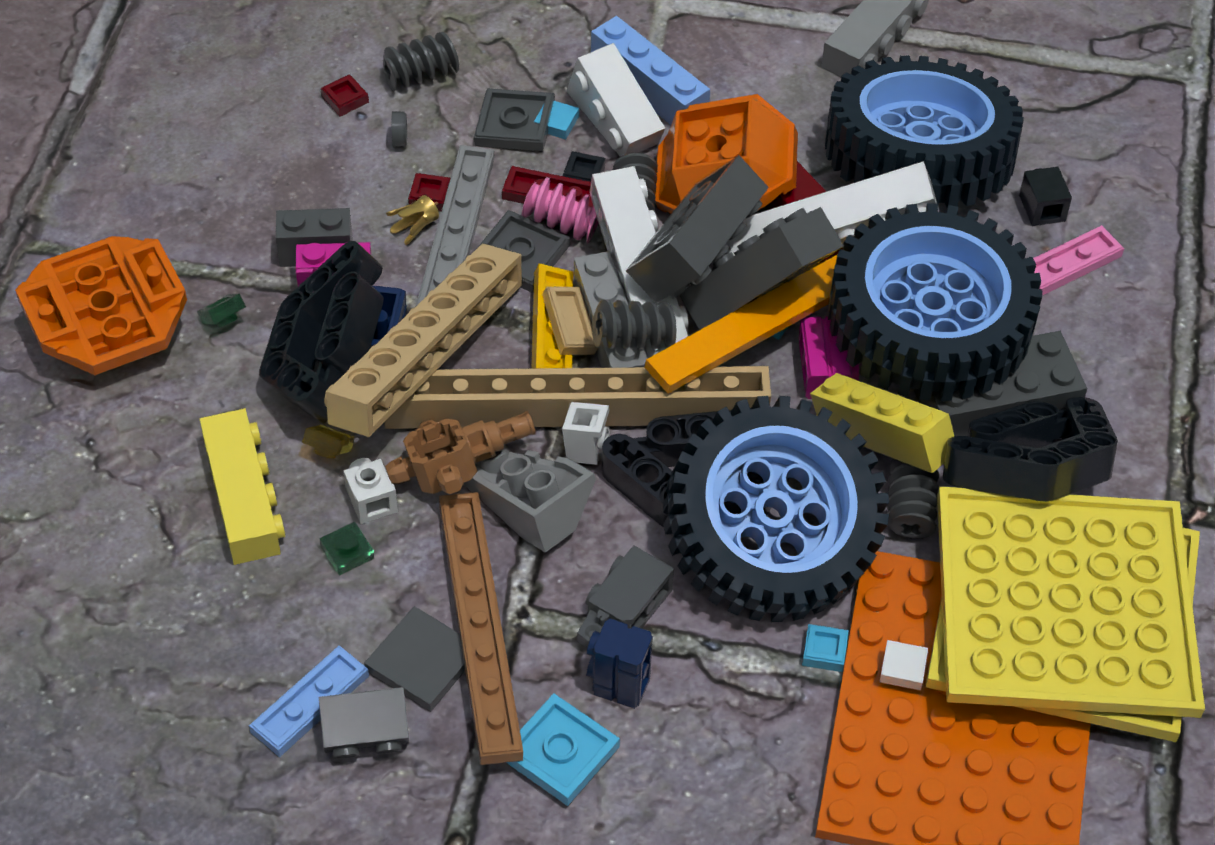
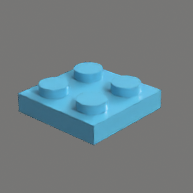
M553 693L520 730L523 761L506 763L568 806L620 747V738Z

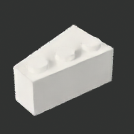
M612 43L579 57L566 92L604 136L611 148L621 157L630 153H639L658 145L665 127L615 44Z

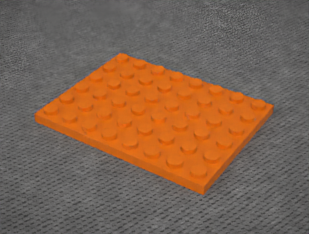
M877 551L874 561L859 578L815 838L851 845H1079L1091 724L1013 706L947 702L945 691L927 688L926 682L942 597L940 562ZM887 640L928 648L921 690L880 682Z

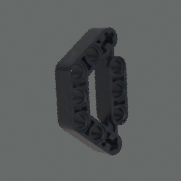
M350 241L341 246L281 303L259 369V376L288 401L322 423L328 422L327 407L324 403L327 389L369 351L383 306L384 298L382 294L373 287L382 273V265L356 241ZM317 359L319 361V365L317 372H314L313 369Z
M1073 397L1067 400L1066 408L1061 410L1046 402H1028L973 420L969 424L968 436L949 438L947 440L942 477L946 483L960 488L1036 501H1053L1110 480L1112 478L1118 439L1102 405L1094 399ZM1062 438L1061 441L1054 443V440Z
M717 411L655 418L647 426L646 437L631 438L625 434H613L607 437L602 446L601 471L603 477L659 525L664 527L663 524L668 514L663 513V502L668 494L665 490L672 474V470L668 467L676 465L692 434L696 435L700 425L709 418L712 421ZM755 472L747 473L751 482L764 484L759 474ZM732 501L724 502L725 508L730 513H741V509L736 503ZM771 507L763 508L766 516L771 510Z

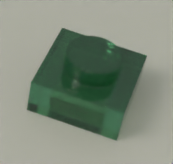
M228 294L198 310L197 313L203 324H217L219 328L238 319L236 312L246 308V305L240 294Z
M356 522L319 538L323 552L339 576L375 559L373 548Z

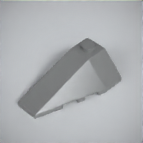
M504 445L503 450L495 452V457L477 462L475 464L477 473L470 481L463 483L472 493L478 492L479 499L521 538L543 552H547L576 530L596 477L593 472L569 458L558 456L555 461L540 458L539 452L528 450L525 454L510 452L507 446Z

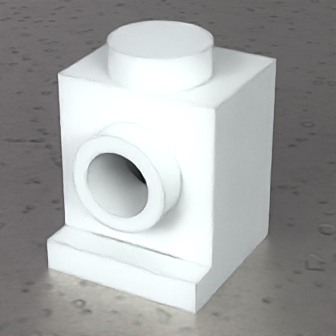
M571 402L562 427L566 458L576 463L597 465L598 461L602 458L603 442L610 436L609 427L605 426L610 411L609 405Z
M359 458L351 463L349 469L343 470L345 488L360 524L398 513L396 489L394 484L391 483L381 459L371 461L369 458Z

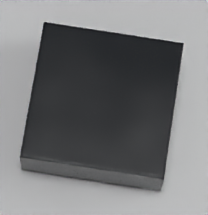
M571 151L563 176L591 182L592 174L604 171L606 158Z

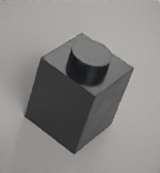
M1059 166L1024 171L1019 196L1031 225L1038 226L1065 222L1072 196Z

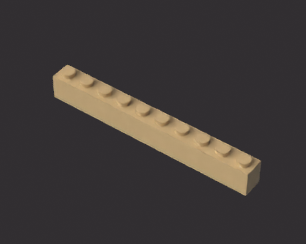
M769 366L715 367L669 394L644 367L436 370L384 423L385 429L418 428L423 421L431 419L438 422L447 418L458 420L462 428L481 420L484 423L492 420L498 423L528 411L534 427H563L571 402L609 405L610 411L605 426H648L650 421L663 416L719 411L724 407L732 410L736 402L747 399L751 408L757 396H769L770 404Z

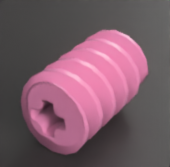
M546 177L540 185L534 182L524 201L522 216L526 218L534 212L535 222L541 223L547 218V226L551 229H554L560 223L562 234H568L574 228L573 237L576 240L582 239L587 233L586 242L588 244L599 224L594 206L589 207V195L586 194L578 202L575 201L576 189L574 188L564 196L562 195V183H559L552 191L549 189L550 178Z

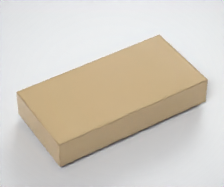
M546 287L542 296L560 355H594L598 348L593 342L592 323L581 288Z

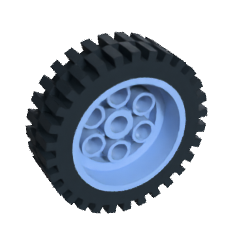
M909 55L900 56L899 62H894L891 57H884L881 60V65L871 60L865 63V69L857 65L852 68L851 74L844 73L841 76V81H837L834 85L825 138L827 160H832L831 167L834 171L841 170L840 177L847 182L854 179V183L924 161L938 205L939 203H945L948 209V205L957 207L958 201L961 200L966 206L975 204L976 197L985 201L990 198L991 192L998 194L1002 191L1003 185L1007 186L1010 182L1015 168L1023 127V110L1021 106H1018L1019 101L1016 96H1009L1010 89L1005 85L998 87L999 80L992 76L983 79L984 72L976 68L972 72L966 71V64L958 62L953 67L948 65L947 59L942 58L938 59V63L929 62V56H919L918 61H911Z
M927 203L925 212H919L917 204L906 205L905 214L901 215L897 207L888 209L885 221L879 214H876L869 218L868 227L861 223L855 228L854 237L848 235L844 241L843 250L840 249L834 267L828 320H831L829 329L832 337L837 336L836 346L840 353L848 350L846 361L852 367L862 362L860 373L862 376L869 380L876 373L880 376L878 386L888 390L892 382L898 384V394L908 397L910 389L920 390L919 400L930 401L932 392H940L941 401H952L954 391L959 390L962 399L973 397L975 386L983 394L991 390L993 381L1001 385L1007 380L1009 371L1013 374L1020 366L1021 359L1024 360L1028 353L1042 300V289H1039L1041 277L1040 273H1034L1036 263L1033 257L1025 258L1027 248L1022 242L1011 246L1014 234L1007 229L1000 234L996 233L998 223L988 218L984 224L977 222L979 213L971 210L968 211L966 217L957 215L959 207L948 205L947 213L938 212V204Z
M779 395L773 407H770L769 396H757L751 408L747 399L735 403L731 413L727 407H724L716 412L712 421L709 418L700 425L696 435L693 433L687 441L668 480L665 490L668 494L663 502V513L668 514L663 524L665 535L673 534L668 547L672 556L678 553L682 554L683 557L677 565L682 574L685 575L693 570L696 576L691 585L698 592L705 585L710 587L713 592L708 598L709 601L717 606L724 597L731 601L728 612L738 616L743 607L751 609L749 619L760 621L765 613H771V622H783L789 613L792 614L793 621L804 619L811 609L815 615L824 611L830 602L834 605L854 586L877 556L875 553L882 546L885 535L881 533L887 527L889 514L882 513L889 505L888 493H878L886 483L883 471L871 473L878 459L873 451L865 456H862L860 453L866 444V440L860 433L850 440L845 434L851 425L843 418L836 427L829 423L828 419L833 412L825 407H822L817 416L809 413L812 402L801 399L796 409L790 408V396ZM755 472L759 474L764 484L751 482L747 473ZM786 478L798 480L803 489H792L787 484ZM732 501L740 507L741 513H730L725 508L724 502ZM763 508H774L778 511L780 519H770L764 513ZM803 513L815 515L819 525L813 526L808 524L804 520ZM741 537L754 539L758 549L749 550L744 547ZM780 543L792 544L797 551V555L789 556L785 554L781 549Z

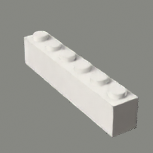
M924 161L754 214L747 219L745 218L743 222L746 224V227L735 238L727 241L726 244L729 246V249L724 255L730 252L734 255V252L739 250L737 247L739 244L755 235L760 236L764 233V227L783 217L785 219L801 208H804L806 213L821 207L843 244L848 235L854 237L855 228L861 223L868 227L870 217L879 214L885 221L888 209L897 207L900 214L903 215L905 214L906 205L917 204L919 212H925L927 203L937 204Z
M635 166L592 174L590 196L607 251H610L627 302L639 301L641 305L646 301L654 302L626 272L627 268L655 235L656 231H658L656 214L654 210H648L646 204L648 191L645 180L638 178ZM669 295L660 302L669 303L673 309L677 328L675 343L688 337L686 328H688V316L685 307L679 306L677 299H672ZM650 339L646 340L644 347L647 358L666 349L663 339H661L658 350L651 348Z

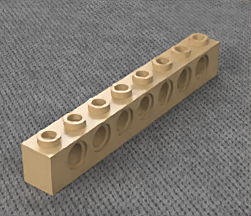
M482 243L471 255L467 256L453 272L449 273L434 290H431L415 308H412L396 326L392 327L376 345H373L357 363L352 365L339 380L327 389L324 403L327 407L328 425L370 437L522 286L521 254Z

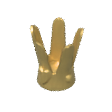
M422 195L413 204L387 212V216L398 214V216L402 217L401 220L391 226L390 232L396 234L413 225L409 236L404 241L405 245L409 244L427 224L438 220L439 212L436 207L438 202H433L429 197Z

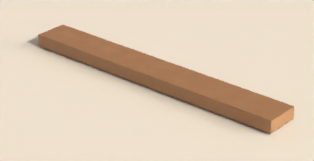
M475 492L439 496V508L480 765L523 761V746L479 494Z

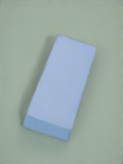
M338 646L249 725L250 733L280 758L321 720L319 697L353 692L369 677L368 668L341 646Z

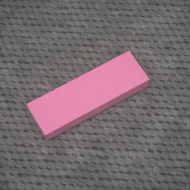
M1101 225L1033 258L1036 263L1034 273H1040L1041 277L1039 289H1042V296L1122 257L1124 248Z

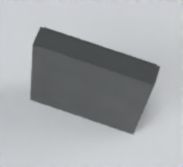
M487 88L474 135L475 146L544 151L555 94ZM544 105L540 124L535 123L534 120Z
M508 210L481 244L521 254V288L533 293L534 272L538 264L553 267L570 246V237Z
M414 606L364 662V666L368 668L371 675L390 687H404V695L431 712L465 672L460 634Z

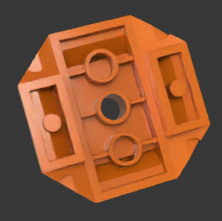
M758 94L689 105L687 109L676 111L668 134L658 146L655 194L657 208L672 214L697 182L738 155L769 187L760 198L763 204L758 210L770 204L781 193L786 194L796 188L798 132L795 124Z
M111 236L41 261L31 272L26 282H22L15 289L18 301L43 353L93 375H98L167 349L187 301L186 291L158 239L145 238L142 241L130 237Z

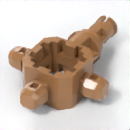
M528 411L495 423L494 420L484 423L481 420L462 428L458 420L446 418L436 422L429 419L421 422L418 429L409 432L404 438L403 442L408 457L402 459L401 456L389 462L385 467L392 484L408 482L411 477L416 476L422 492L435 494L444 491L452 494L460 491L463 483L470 481L477 473L475 466L477 462L495 457V452L503 450L505 444L529 435H535L536 430Z

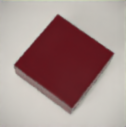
M350 74L321 88L322 98L339 117L369 103L368 93Z
M416 173L408 198L409 205L417 201L422 195H425L433 202H438L436 207L438 211L442 212L451 178Z

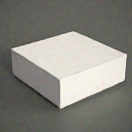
M887 640L880 682L921 690L928 648Z

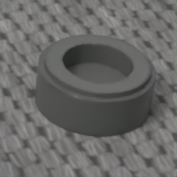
M392 111L391 130L393 147H405L407 145V114L405 111Z

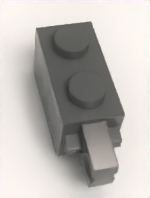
M635 545L624 557L618 556L609 570V576L602 584H595L586 598L588 615L577 632V642L588 648L593 632H601L605 621L608 619L626 623L629 629L633 626L642 629L672 592L674 568Z

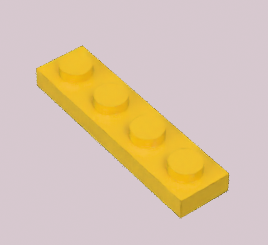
M539 263L534 272L531 369L572 368V355H560L542 293L546 287H573V271Z

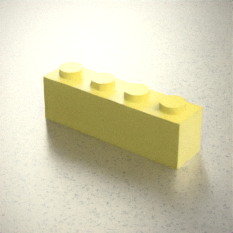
M838 373L827 378L823 384L810 393L816 415L819 414L822 407L829 409L833 413L828 422L835 427L843 418L851 425L845 435L852 440L860 433L866 440V444L863 447L933 473L944 464L947 440L954 437L949 413Z
M246 408L199 418L233 565L280 555L278 539L285 537V531L281 515L272 514L271 507L277 506L273 484L264 483L263 476L269 475V469L265 453H257L255 446L261 445L257 422L249 423Z

